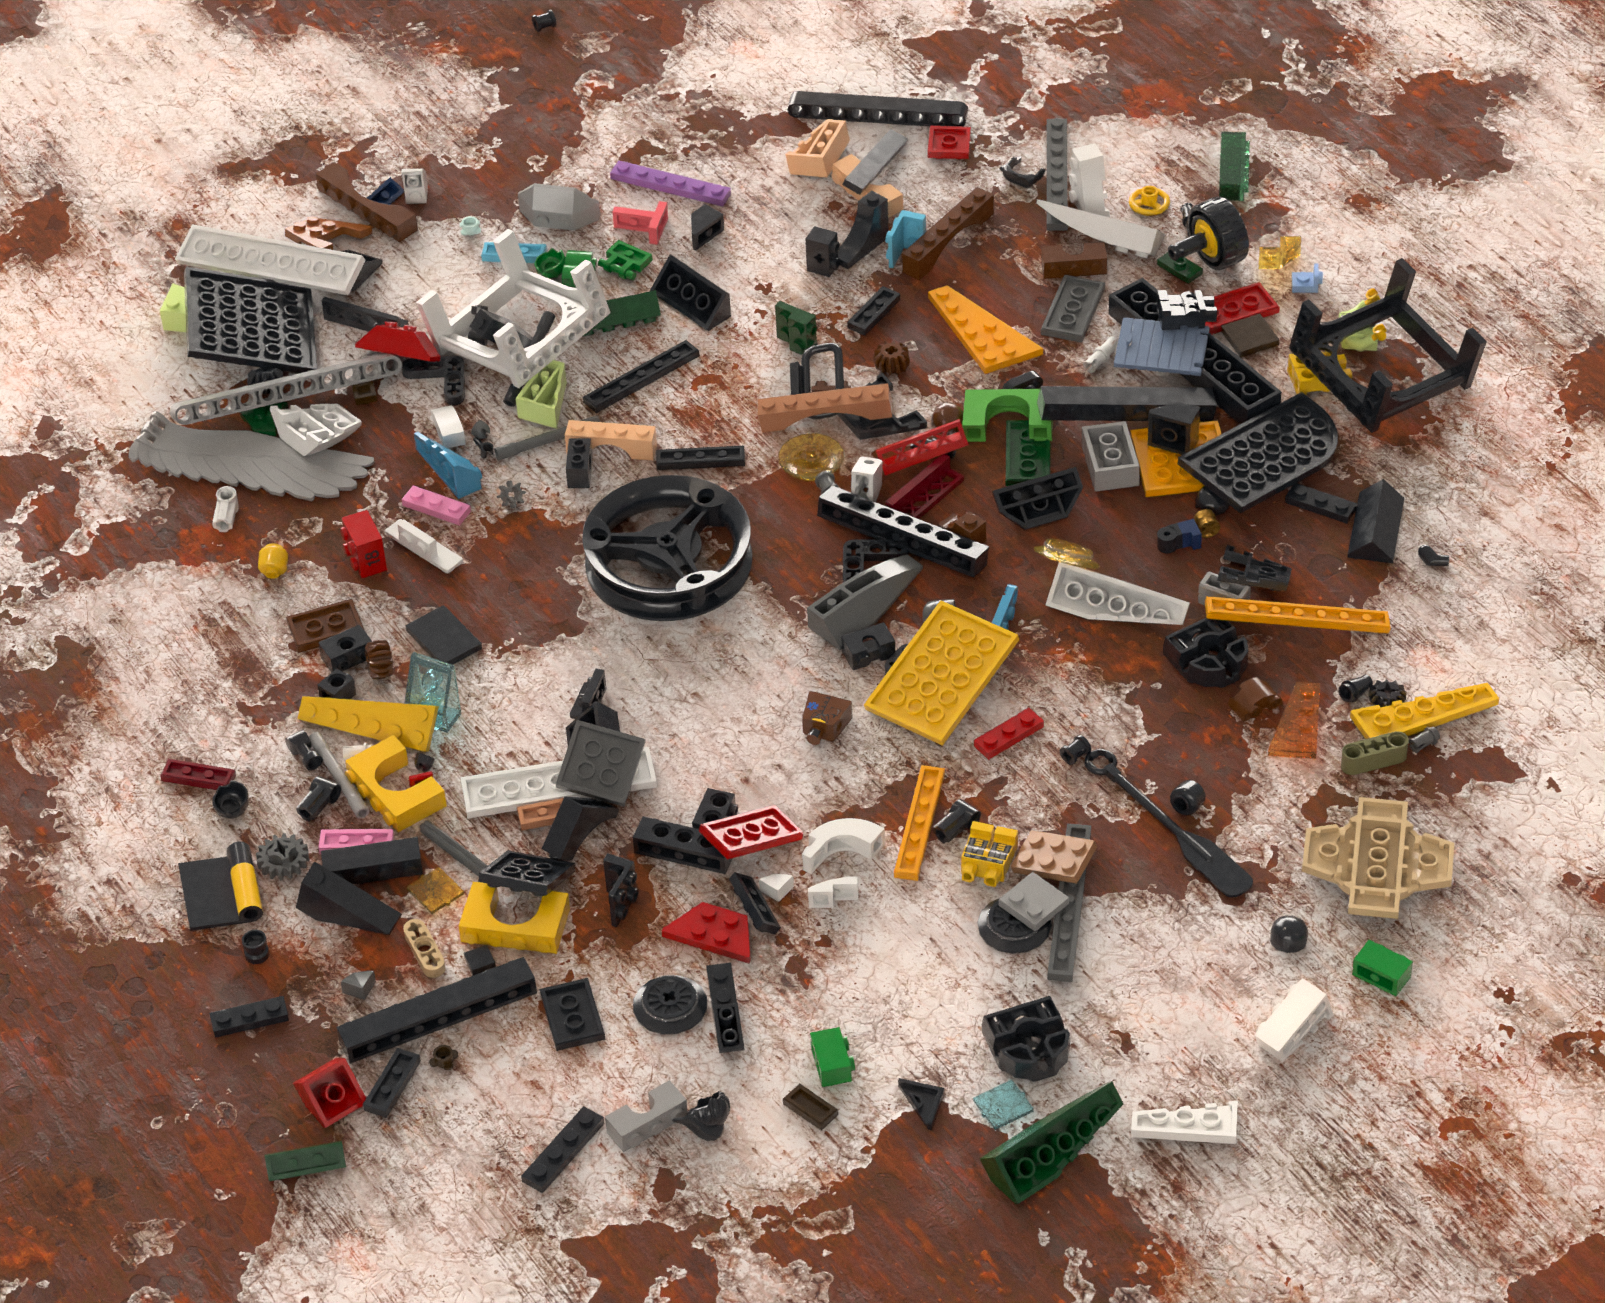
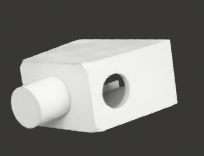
M860 457L852 469L851 493L876 502L882 486V460ZM866 487L869 488L867 493L863 491Z

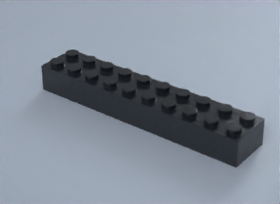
M1142 277L1109 294L1108 314L1121 325L1123 317L1159 321L1157 313L1158 290ZM1210 332L1209 334H1202L1207 335L1208 340L1203 366L1199 367L1202 369L1201 376L1180 374L1196 388H1212L1217 405L1239 424L1281 403L1282 392Z

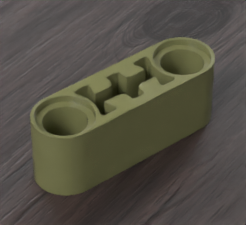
M1395 731L1346 744L1342 749L1341 770L1348 775H1357L1404 762L1407 758L1408 736L1403 732Z

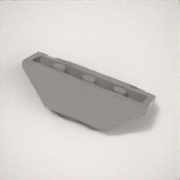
M534 183L518 193L519 210L534 226L574 231L600 219L599 201L592 199L576 188Z

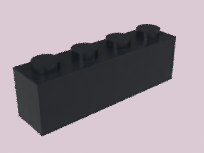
M418 837L321 851L322 866L352 884H363L423 874Z

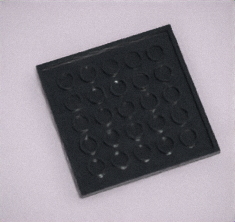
M185 267L187 357L259 368H278L281 371L303 373L317 369L312 293L310 288L279 283L270 279Z

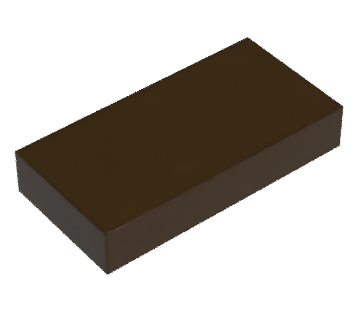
M800 1083L783 1098V1105L821 1131L838 1116L837 1108Z

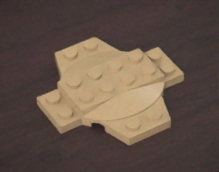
M1359 797L1358 813L1350 818L1349 823L1344 827L1339 828L1337 824L1306 828L1302 872L1337 884L1342 891L1349 895L1348 914L1398 919L1400 901L1414 892L1451 887L1455 843L1428 833H1424L1422 836L1418 835L1413 830V824L1407 821L1408 802Z

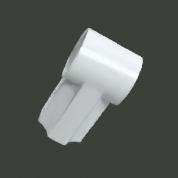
M224 486L216 492L217 504L212 523L213 528L219 530V532H228L229 529L233 528L235 513L239 509L236 490L231 486Z

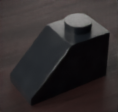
M706 204L691 214L693 250H698L724 231L723 214Z

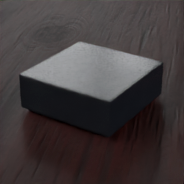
M487 945L464 952V959L472 975L496 967L494 958Z

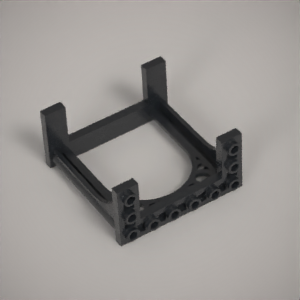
M1403 258L1395 262L1384 298L1338 319L1320 322L1323 313L1309 299L1302 302L1289 345L1291 352L1305 364L1306 368L1371 433L1378 431L1382 421L1459 385L1464 390L1470 388L1487 343L1472 327L1466 330L1461 347L1457 353L1407 303L1416 271ZM1392 317L1445 371L1404 390L1391 392L1393 384L1378 370L1372 373L1367 388L1352 380L1343 371L1337 359V349L1340 343L1348 336ZM1320 350L1330 353L1331 356H1325Z

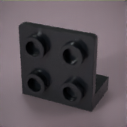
M607 853L603 859L606 890L609 893L611 923L613 927H617L621 920H625L627 917L628 908L631 903H634L638 898L637 873L635 872L634 861Z

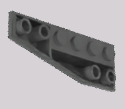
M906 554L877 564L853 576L807 607L808 628L841 650V636L874 626L921 572L923 565Z

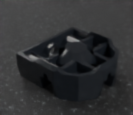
M1206 617L1165 636L1163 655L1189 683H1196L1204 687L1223 688L1240 680L1248 666L1247 640L1244 637L1237 638L1236 628L1228 620L1207 619ZM1209 651H1216L1218 654L1217 656L1211 655ZM1226 668L1232 674L1231 677L1229 675L1226 676Z
M1051 996L984 1015L982 1034L1001 1071H1005L1015 1078L1036 1082L1057 1075L1058 1071L1068 1062L1070 1033L1068 1029L1065 1030L1062 1017ZM1031 1037L1041 1039L1039 1044L1031 1041ZM1043 1058L1048 1065L1045 1072L1042 1069L1038 1070L1037 1061Z

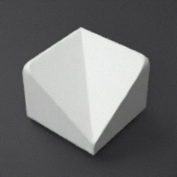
M772 874L759 880L760 892L778 902L794 887L793 876L787 874Z

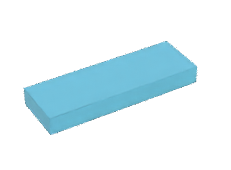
M484 242L481 255L482 261L501 262L494 243ZM518 243L526 263H535L537 256L547 252L546 244Z

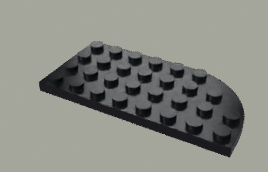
M1300 392L1178 457L1177 464L1239 513H1243L1324 468L1335 454L1338 433L1330 415L1303 392Z

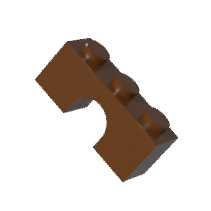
M1105 242L1083 243V252L1078 255L1065 253L1062 245L1041 246V265L1044 279L1063 278L1064 275L1073 277L1106 275L1107 253Z

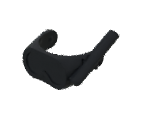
M1020 156L1011 158L1008 163L1000 167L1003 176L1008 181L1024 188H1030L1045 175L1044 168H1041L1036 175L1014 172L1012 170L1014 166L1021 162L1022 157Z

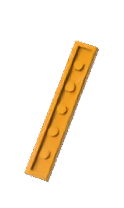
M921 765L894 869V878L918 881L945 776V768Z

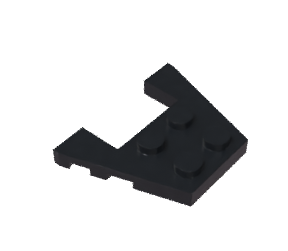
M883 373L876 377L877 380L875 382H869L866 385L888 383L889 390L893 391L892 382ZM917 410L899 418H896L892 413L893 417L874 420L847 413L837 414L859 440L927 428V421Z
M1227 544L1223 559L1246 565L1245 572L1221 566L1217 581L1268 588L1276 592L1287 591L1292 568L1269 559H1264V562L1252 558V553L1244 551V554H1240L1234 551V546Z

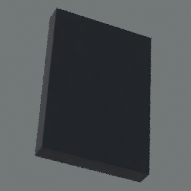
M445 605L405 625L406 631L443 669L482 649V643Z
M588 978L539 989L556 1051L606 1040Z

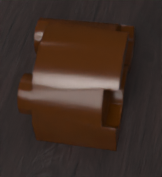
M1258 677L1248 679L1240 684L1241 690L1234 698L1230 696L1228 702L1229 707L1243 722L1258 717L1262 713L1263 708L1272 710L1283 705L1282 698L1266 681H1262Z

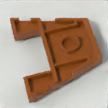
M309 216L305 220L295 222L293 225L285 228V237L297 244L304 243L308 246L333 250V243L327 241L342 234L359 239L372 234V226L322 219L316 216Z

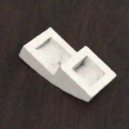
M858 876L832 879L808 888L809 908H834V900H858Z

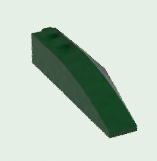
M1109 1081L1024 1129L981 1157L980 1161L991 1182L1011 1201L1019 1204L1057 1179L1063 1173L1064 1167L1078 1156L1077 1153L1081 1148L1094 1138L1093 1135L1098 1129L1104 1127L1124 1103L1113 1081Z

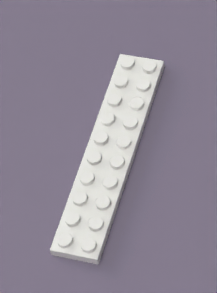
M193 224L175 258L179 264L270 279L279 283L342 295H349L365 262V258L362 255Z

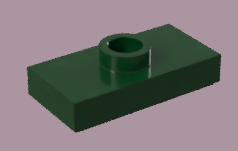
M1167 252L1157 259L1159 267L1187 284L1203 274L1202 267L1185 257L1174 261Z

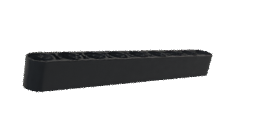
M795 91L790 96L787 112L792 117L806 119H829L928 127H964L968 106L960 101Z

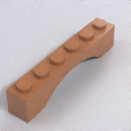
M887 383L758 399V418L762 433L782 431L801 419L823 413H847L870 420L893 417L892 399L889 385Z

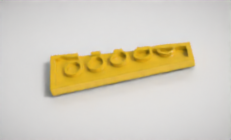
M1488 683L1458 688L1453 691L1438 692L1436 696L1430 698L1419 696L1410 702L1402 703L1399 700L1392 702L1390 706L1380 707L1375 705L1351 710L1350 718L1365 739L1395 731L1403 732L1410 736L1424 731L1426 727H1436L1499 705V697Z
M302 696L297 719L381 741L394 735L404 747L429 752L439 706Z

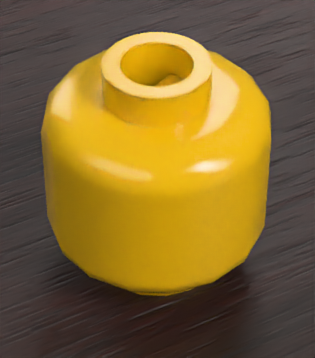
M267 544L259 551L258 570L267 578H278L287 571L288 553L281 545Z

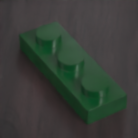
M342 1141L264 1155L269 1181L346 1168Z

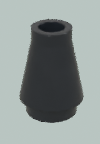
M1366 674L1361 677L1345 680L1338 689L1339 695L1345 702H1356L1373 685V681Z

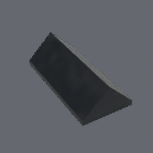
M670 254L650 291L656 290V294L660 299L708 331L730 318V294Z
M1384 479L1359 492L1347 558L1393 563L1404 497Z

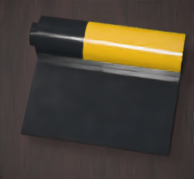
M240 841L232 843L226 850V857L178 863L190 931L250 923L262 917L263 909L251 849L247 843Z

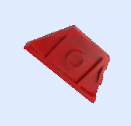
M701 902L662 929V937L748 964L751 961L748 915Z

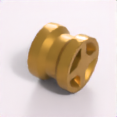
M1204 509L1195 514L1193 519L1202 534L1201 537L1210 538L1219 532L1220 524L1212 510Z

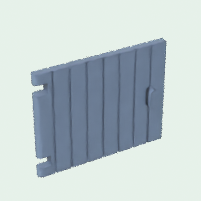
M1123 317L1114 367L1201 376L1202 369L1199 367L1203 366L1208 336L1202 334H1209L1210 328L1209 326H1205V328H1198V326L1190 328L1182 325L1177 330H1162L1160 321Z

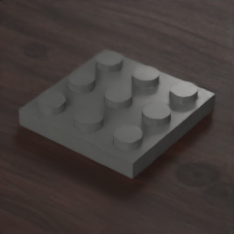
M577 720L556 781V788L625 807L646 739Z

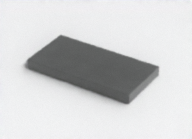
M1064 275L1042 325L1041 335L1082 343L1105 290V282Z

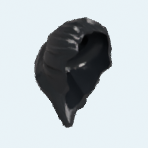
M721 1091L714 1093L710 1097L701 1098L698 1100L696 1107L688 1110L686 1116L673 1118L672 1122L686 1126L699 1138L706 1141H715L723 1134L724 1122L730 1113L729 1098Z

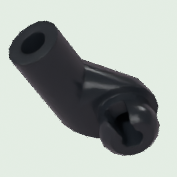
M1429 545L1419 547L1418 555L1427 566H1449V555H1437Z

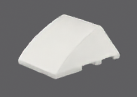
M313 404L310 406V409H301L297 405H290V409L279 410L278 406H270L280 439L303 456L318 453L339 443L355 432L362 422L339 404Z

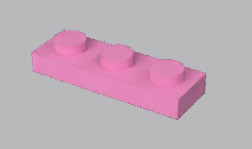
M412 486L402 498V506L459 526L471 512V507L468 504L416 486Z
M393 829L321 830L319 853L321 854L323 850L394 840Z

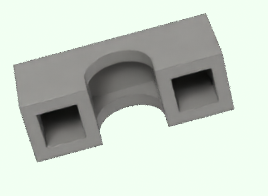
M670 1080L648 1092L651 1109L649 1112L635 1113L626 1104L605 1116L606 1131L623 1152L637 1147L644 1140L653 1135H658L664 1129L673 1125V1118L686 1116L688 1112L687 1100Z

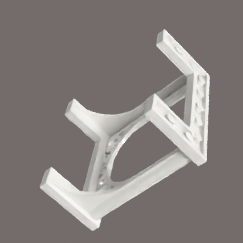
M507 229L493 241L506 273L502 279L450 321L447 318L437 292L431 290L417 301L416 304L439 354L443 355L447 351L453 352L510 377L513 386L520 388L611 312L590 261H583L570 272L576 288L565 286L529 271L514 231ZM522 290L556 303L563 311L558 327L542 341L527 348H523L515 326L509 322L493 335L499 351L465 338L470 332L471 328L469 326L475 318V315L471 314V305L488 306V311L495 313Z

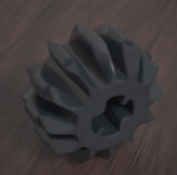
M278 368L253 369L248 373L247 385L284 377L283 371ZM269 388L264 389L262 394H270Z

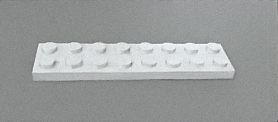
M649 746L643 749L630 792L657 787ZM563 761L460 777L468 819L517 811L519 806L564 798V796L591 797L556 788V781Z

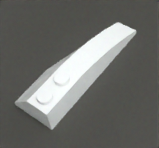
M1039 199L1036 202L1048 213L1068 226L1096 240L1116 246L1115 250L1128 253V250L1135 251V255L1142 258H1148V255L1155 256L1165 236L1164 233L1157 229Z
M1059 561L1046 602V606L1087 619L1175 625L1184 624L1190 605L1189 602Z

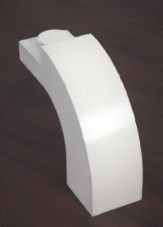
M854 818L833 820L817 827L809 834V846L802 853L803 870L812 874L829 855L839 851H853L872 859L885 845L884 828L875 823Z

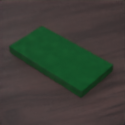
M1006 420L1005 486L1049 475L1050 440L1034 441V439H1030L1029 420Z

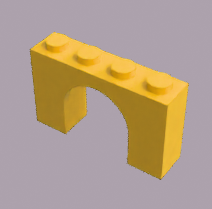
M394 735L345 760L347 769L345 775L351 784L354 783L357 786L360 795L363 798L367 797L372 808L376 812L379 811L383 815L388 826L392 825L398 833L447 806L445 791L432 776L411 788L401 791L387 790L379 785L385 777L409 765L406 748Z
M472 882L458 926L461 942L557 954L570 911L568 893L551 891L548 895L542 896L539 909L533 918L521 924L509 925L501 923L494 918L499 901L497 887H489L486 883Z

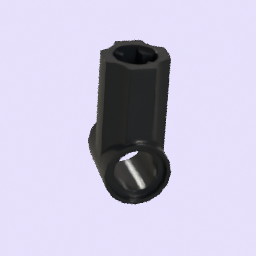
M320 776L315 777L310 785L309 793L296 807L297 813L308 822L315 820L328 803L334 804L341 794V785Z
M958 799L951 806L949 814L933 827V833L940 842L949 843L965 828L970 830L973 821L979 822L981 812L964 800Z

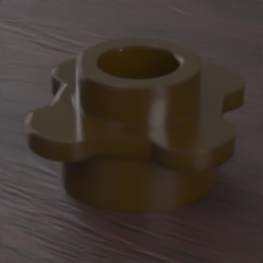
M440 1045L434 1049L433 1058L429 1060L431 1067L438 1066L444 1068V1070H451L454 1060L459 1055L450 1046Z

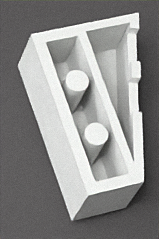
M1095 143L1072 149V158L1069 159L1071 174L1069 175L1071 191H1069L1070 201L1075 203L1078 210L1110 217L1109 210L1104 205V199H1107L1108 196L1106 191L1103 192L1102 181L1106 180L1102 153Z
M1302 978L1298 984H1294L1290 988L1288 996L1284 1001L1274 1007L1269 1019L1258 1026L1255 1034L1258 1045L1283 1062L1303 1044L1301 1038L1309 1031L1314 1034L1319 1029L1317 1024L1323 1018L1329 1020L1334 1016L1327 995Z

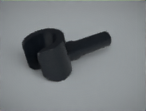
M477 437L473 438V441L480 448L482 458H486V451L494 455L493 444L489 442L482 443Z

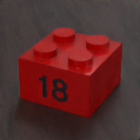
M368 510L342 517L343 527L340 528L343 540L346 542L343 544V550L346 557H351L350 562L353 570L358 571L361 578L387 571L383 540Z

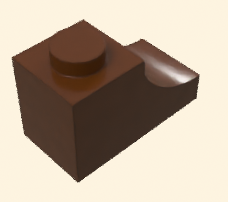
M971 511L963 516L953 513L938 524L940 528L983 544L986 542V521Z

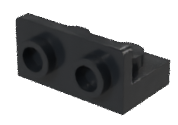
M596 668L592 677H589L587 682L583 683L570 711V718L576 719L595 701L601 703L607 690L605 670Z

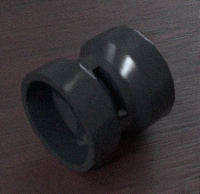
M250 930L243 935L242 946L246 961L251 964L265 962L269 957L265 933L261 930Z

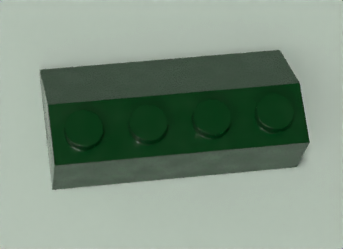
M656 290L606 300L611 313L582 337L594 335V331L602 329L603 333L614 331L615 326L623 325V328L636 326L635 322L644 321V324L656 322V318L661 316Z

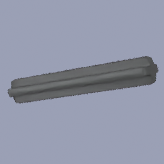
M429 820L421 823L420 832L478 877L479 872L488 866Z

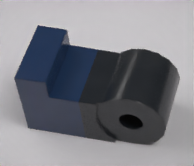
M1190 519L1160 528L1157 532L1158 550L1169 554L1173 553L1176 549L1189 546L1193 550L1200 549L1202 534L1195 520Z

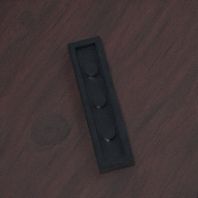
M744 445L656 450L657 470L745 466Z

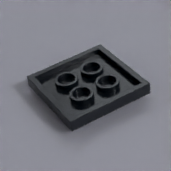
M507 850L479 872L478 882L486 883L489 887L496 888L502 886L510 888L514 892L528 891L532 892L535 896H546L575 872V863Z

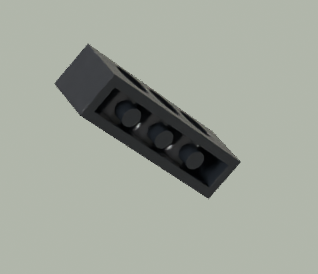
M643 816L633 835L634 853L721 874H726L732 859L727 860L699 832V829Z

